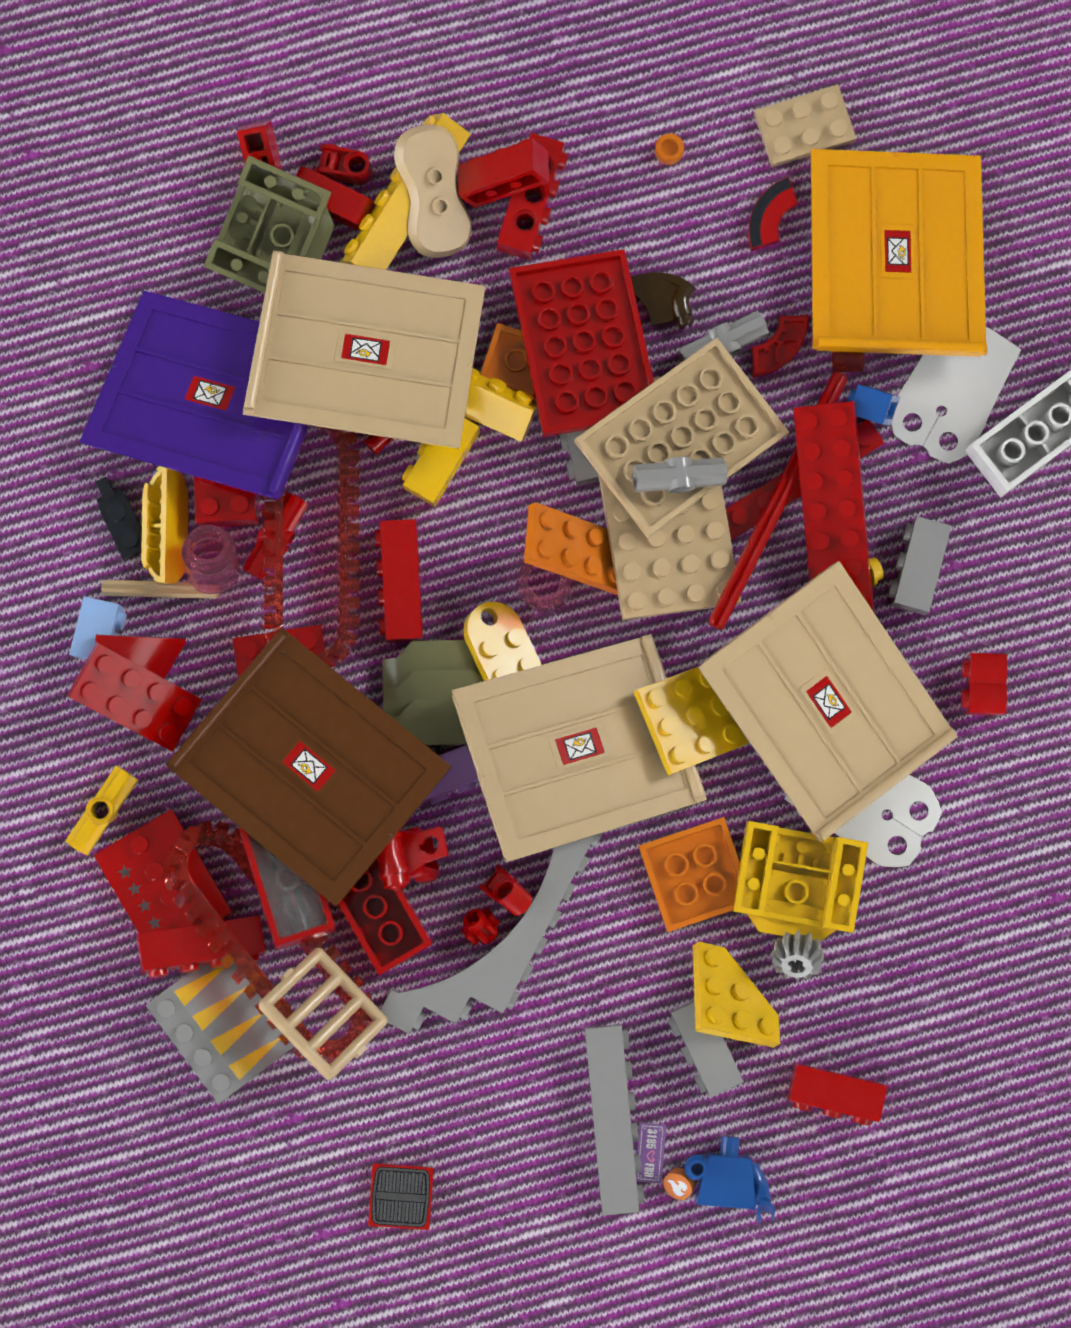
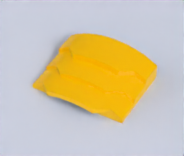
M746 821L733 912L747 914L758 932L784 936L785 932L795 935L798 930L801 935L811 933L812 939L822 941L836 930L854 933L869 842L841 837H828L819 842L813 833Z

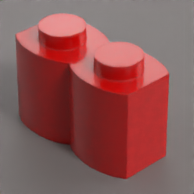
M968 654L967 660H962L961 676L966 678L967 683L966 690L961 691V707L966 708V715H1005L1007 709V654Z

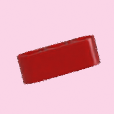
M300 166L296 177L332 192L327 204L331 218L361 231L359 225L367 214L371 215L376 205L374 201L307 167Z

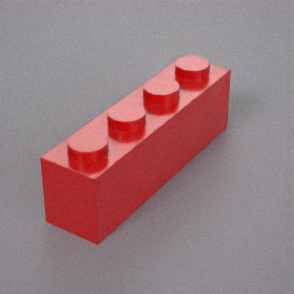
M416 519L380 521V529L375 530L376 547H381L382 559L376 560L377 576L383 577V588L378 589L379 606H384L385 618H379L380 636H386L387 643L424 641Z
M260 915L137 935L142 975L149 974V978L165 977L168 975L167 971L180 969L181 974L196 972L199 970L198 966L210 964L211 969L229 966V961L241 959V964L259 961V956H263L266 952Z

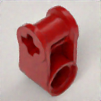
M332 144L320 145L321 157L319 166L315 168L316 172L334 181L364 185L371 180L373 169L368 156L364 152L341 148ZM358 163L365 165L361 172L355 173L351 171L352 167Z
M497 864L495 872L485 884L481 883L478 887L513 915H522L531 906L532 895L518 883V880Z

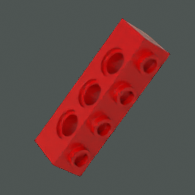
M530 133L529 139L533 138L548 150L549 183L511 195L497 240V251L530 261L533 253H539L543 236L539 235L542 225H548L552 211L551 208H548L550 197L556 198L560 185V181L556 180L558 171H564L568 160V154L564 153L565 142ZM530 193H537L542 198L536 203H531L526 197ZM523 220H528L533 224V227L529 230H521L517 225Z

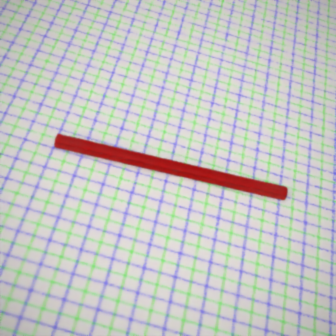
M840 372L832 373L817 405L838 402L847 384V376ZM797 445L709 618V625L716 629L723 630L800 478Z

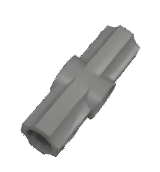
M756 311L731 324L723 323L708 331L704 337L678 349V353L683 362L712 340L718 338L728 353L734 356L743 347L767 336L769 331L763 316Z
M675 457L662 463L638 464L632 467V481L635 492L668 490L669 493H682L694 490L696 487L721 486L727 483L728 472L724 457L691 460L690 457Z

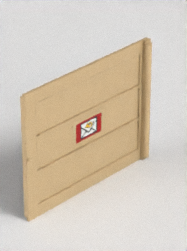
M273 250L243 415L460 449L485 286L289 255Z
M839 561L829 566L698 666L819 842H822L958 737Z
M652 634L452 690V698L506 862L707 800L696 765L672 775H667L633 693L637 689L666 679Z

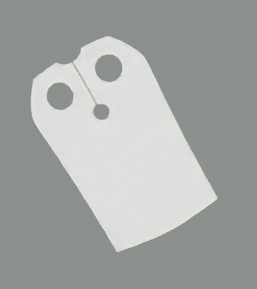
M986 327L988 351L986 356L922 355L898 394L900 399L891 423L893 434L910 446L921 445L925 447L929 452V456L948 464L967 455L965 450L980 438L992 408L1021 349ZM938 406L946 407L947 414L945 416L938 417L936 413ZM915 413L920 416L922 425L919 430L911 432L905 429L903 420L907 414ZM951 432L956 435L958 444L955 449L947 451L940 446L939 438L943 433Z
M908 775L834 833L841 838L869 842L866 857L880 866H909L922 849L920 846L922 837L928 832H933L942 811L932 789L924 782ZM786 795L785 800L792 804ZM916 801L924 802L928 807L929 813L923 820H915L909 813L910 806ZM886 809L891 810L893 813L892 819L888 821L882 818V812ZM900 836L905 839L907 848L903 854L894 855L889 851L888 841L891 837Z

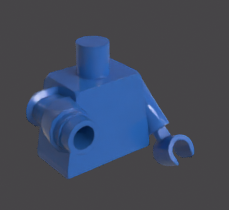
M721 1136L720 1153L707 1152L706 1156L693 1155L687 1159L685 1163L687 1177L691 1180H699L695 1196L697 1205L756 1210L757 1205L756 1219L758 1222L761 1223V1213L764 1211L771 1214V1221H774L775 1208L771 1204L768 1181L759 1164L752 1162L750 1156L738 1155L739 1137Z

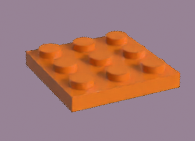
M724 817L638 846L667 932L733 910L740 862Z

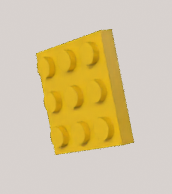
M698 667L633 692L668 776L749 744L747 737Z

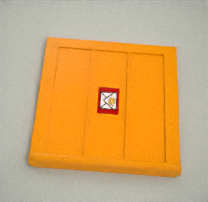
M811 149L813 349H816V351L986 356L988 351L986 343L981 156Z

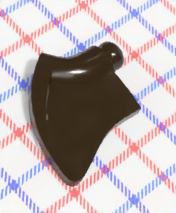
M658 272L644 273L631 277L634 294L647 309L652 327L671 322H677L680 329L693 325L690 297L696 288L690 282L673 274Z

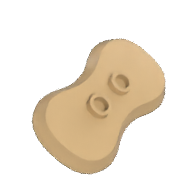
M421 125L413 127L401 134L394 151L397 170L408 189L410 198L408 236L413 247L423 256L430 258L450 256L465 248L469 242L472 229L470 215L458 196L456 182L459 162L458 146L453 135L442 126Z

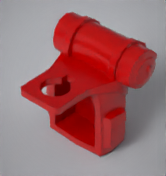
M415 827L401 830L396 834L377 857L380 868L379 878L383 881L384 889L401 890L410 884V879L422 884L436 880V877L440 875L438 859L449 855L443 828L435 827L424 830ZM432 836L438 839L439 847L437 851L435 850Z

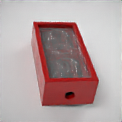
M242 828L239 829L275 950L278 951L334 933L335 924L327 899Z

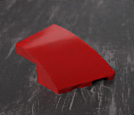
M96 634L95 644L97 642L165 679L186 644V638Z

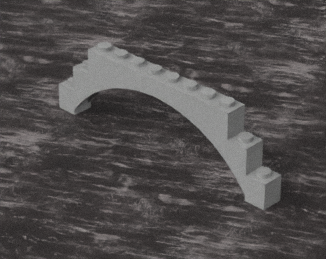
M603 833L554 848L549 868L531 906L508 936L487 955L457 974L431 985L403 992L391 989L380 1010L387 1017L388 1023L408 1034L412 1032L413 1028L419 1031L427 1015L422 1012L425 1007L456 1024L459 1018L463 1020L467 1018L473 1006L469 1002L470 997L501 1013L506 1008L512 1010L520 995L515 992L519 981L521 980L526 983L534 967L529 964L533 954L535 953L540 956L548 940L543 937L547 927L549 926L554 929L562 913L557 910L561 900L563 899L568 902L576 886L571 883L575 873H583L590 859L585 854L590 845L596 847Z

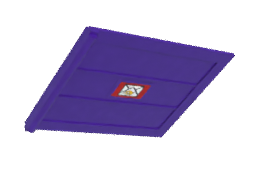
M143 291L79 442L279 500L309 425L243 415L259 321Z

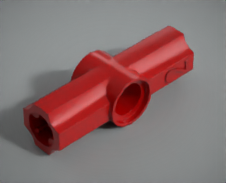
M286 491L271 519L268 518L261 527L256 538L257 543L242 569L255 578L266 582L279 557L287 552L289 548L287 544L291 545L295 537L294 531L309 504L298 496Z

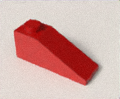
M271 120L243 125L236 131L244 163H246L249 155L281 170L279 149Z

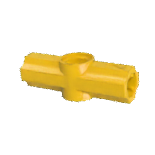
M116 765L96 796L87 803L86 811L65 842L88 856L108 825L116 819L118 810L139 780ZM105 802L109 812L105 818L99 819L96 815V807L99 803Z

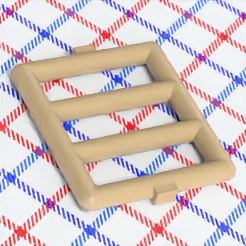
M315 948L294 969L290 968L280 977L282 981L258 1004L259 1009L327 1080H332L354 1057L356 1059L368 1049L366 1045L388 1023L387 1017L322 948ZM319 963L328 972L330 977L286 1019L276 1009L274 1004ZM340 985L352 999L307 1041L295 1028ZM361 1007L373 1021L328 1064L317 1050Z

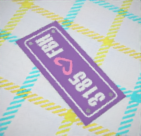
M639 1123L637 1154H640L642 1172L636 1173V1181L662 1183L666 1125Z

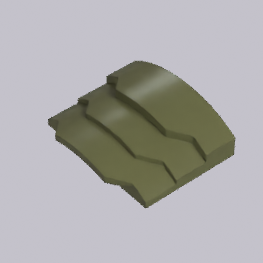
M248 155L237 184H239L229 212L218 239H214L203 267L265 293L273 250L289 255L322 259L335 227L327 209L332 192Z
M465 640L413 641L397 658L382 659L383 711L426 746L467 744L452 698V690L483 682L484 680Z

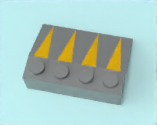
M234 960L229 961V966L211 969L210 964L198 966V971L188 973L145 1005L218 1104L226 1100L295 1047L259 1009L258 1004L262 998Z

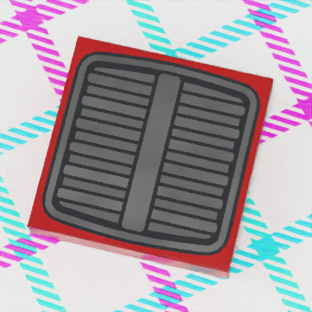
M373 1163L368 1226L429 1230L434 1167Z

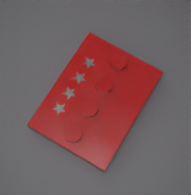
M174 809L168 810L93 855L139 934L219 922L234 913Z

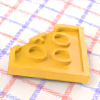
M704 942L694 944L695 1031L772 1048L779 1045V1015L726 948Z

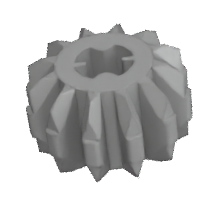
M797 930L795 935L785 932L783 938H777L774 950H772L771 959L773 960L772 963L775 964L776 973H783L785 979L794 977L798 983L802 977L810 981L813 975L819 974L822 962L824 961V952L821 948L820 940L812 939L811 933L801 935Z

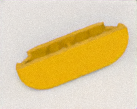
M159 466L156 468L157 472L150 482L145 483L143 488L141 558L143 567L148 569L155 581L173 584L182 578L187 566L188 490L180 472Z

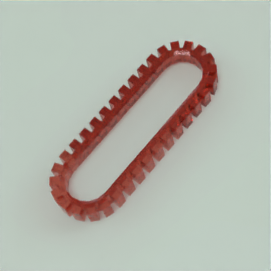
M312 426L320 428L329 434L337 450L338 630L336 640L331 648L323 653L315 654L329 667L334 669L336 667L335 662L339 665L350 654L347 649L351 650L355 646L358 635L347 631H356L360 627V615H348V612H356L360 608L359 597H348V594H356L359 591V578H348V576H356L359 572V560H348V557L355 558L359 554V541H348V539H356L359 535V523H348V521H356L359 517V505L348 504L356 503L359 498V486H348L355 485L359 480V468H348L355 467L359 462V450H348L357 443L355 432L343 433L345 432L344 430ZM283 493L279 500L262 496V500H273V502L265 501L262 506V518H273V520H265L262 524V536H273V539L265 538L262 542V555H273V557H264L262 561V573H273V576H264L262 579V592H273V595L264 594L261 599V610H273V613H264L261 617V629H273L272 632L264 635L265 645L283 628Z
M211 821L200 822L196 828L192 825L176 839L166 854L168 858L164 862L163 873L170 874L165 880L168 892L176 889L180 890L173 899L179 909L187 903L191 905V908L185 913L186 918L191 924L201 918L203 923L196 931L202 939L211 933L214 935L215 938L208 944L212 952L216 954L223 948L227 952L219 960L226 969L233 964L237 965L238 969L231 975L236 983L240 984L245 979L250 982L243 990L249 1000L257 994L263 999L274 988L273 984L196 886L188 872L190 852L201 846H214L224 850L231 856L256 888L246 853L241 843L239 828H236L229 835V823L218 821L213 828ZM275 879L263 882L267 896L278 893ZM325 935L300 943L299 945L309 955L315 948H322L325 951L322 945L329 938ZM335 945L325 951L333 961L341 954ZM346 960L338 965L346 974L352 970V967ZM319 963L315 965L327 980L330 977L328 972ZM358 975L351 979L359 988L364 985ZM340 985L335 989V992L345 1005L352 999ZM369 992L364 993L372 1001ZM283 997L274 1004L276 1009L286 1019L294 1012ZM258 1002L255 1005V1007L259 1011V1013L263 1015L264 1013L258 1007ZM360 1007L349 1018L346 1034L338 1040H327L317 1052L330 1064L373 1020ZM270 1020L266 1021L273 1031L277 1028ZM302 1022L295 1028L307 1041L314 1036ZM283 1033L278 1036L285 1046L290 1043ZM295 1047L292 1053L302 1059L304 1056Z

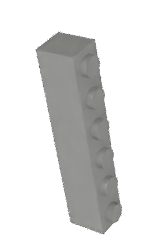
M621 1024L585 1027L602 1215L639 1212V1204L644 1203L643 1185H637L636 1173L642 1171L640 1154H634L633 1142L639 1140L637 1123H631L630 1111H634L636 1108L634 1092H628L627 1080L633 1079L631 1061H625L624 1049H630L628 1030L622 1031Z

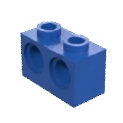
M858 384L857 390H851L847 402L855 401L856 416L883 425H891L900 396Z

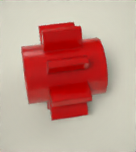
M487 907L483 911L472 909L463 918V925L465 927L461 929V932L473 946H476L478 942L486 945L497 937L498 928L496 926L500 924V921Z

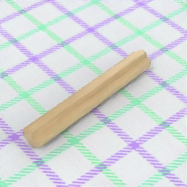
M104 580L102 581L101 591L103 596L216 599L220 596V584L216 582H176L166 584L157 581Z

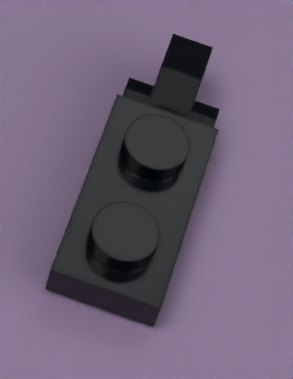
M107 477L96 481L102 497L96 499L99 505L98 508L122 559L125 561L140 554L142 549V527L127 495L123 493L121 488L114 490Z

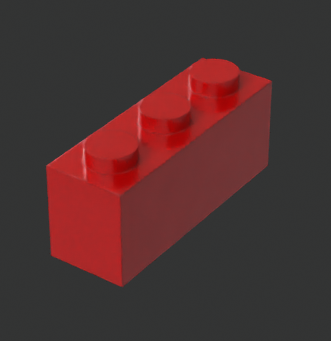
M533 138L521 140L517 144L496 149L492 153L471 158L469 161L458 165V196L474 208L549 183L548 150Z
M794 1063L786 1099L794 1102L793 1108L811 1112V1107L823 1109V1115L841 1119V1114L853 1116L852 1122L870 1126L871 1121L880 1123L888 1086L883 1083Z

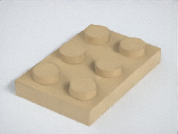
M839 85L754 111V116L772 168L811 156V149L831 150L856 141Z

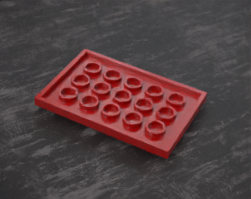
M625 249L509 268L512 292L543 437L588 430L654 383Z

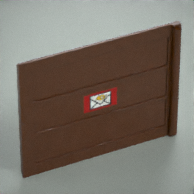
M283 628L276 633L166 763L170 770L334 906H337L452 767Z

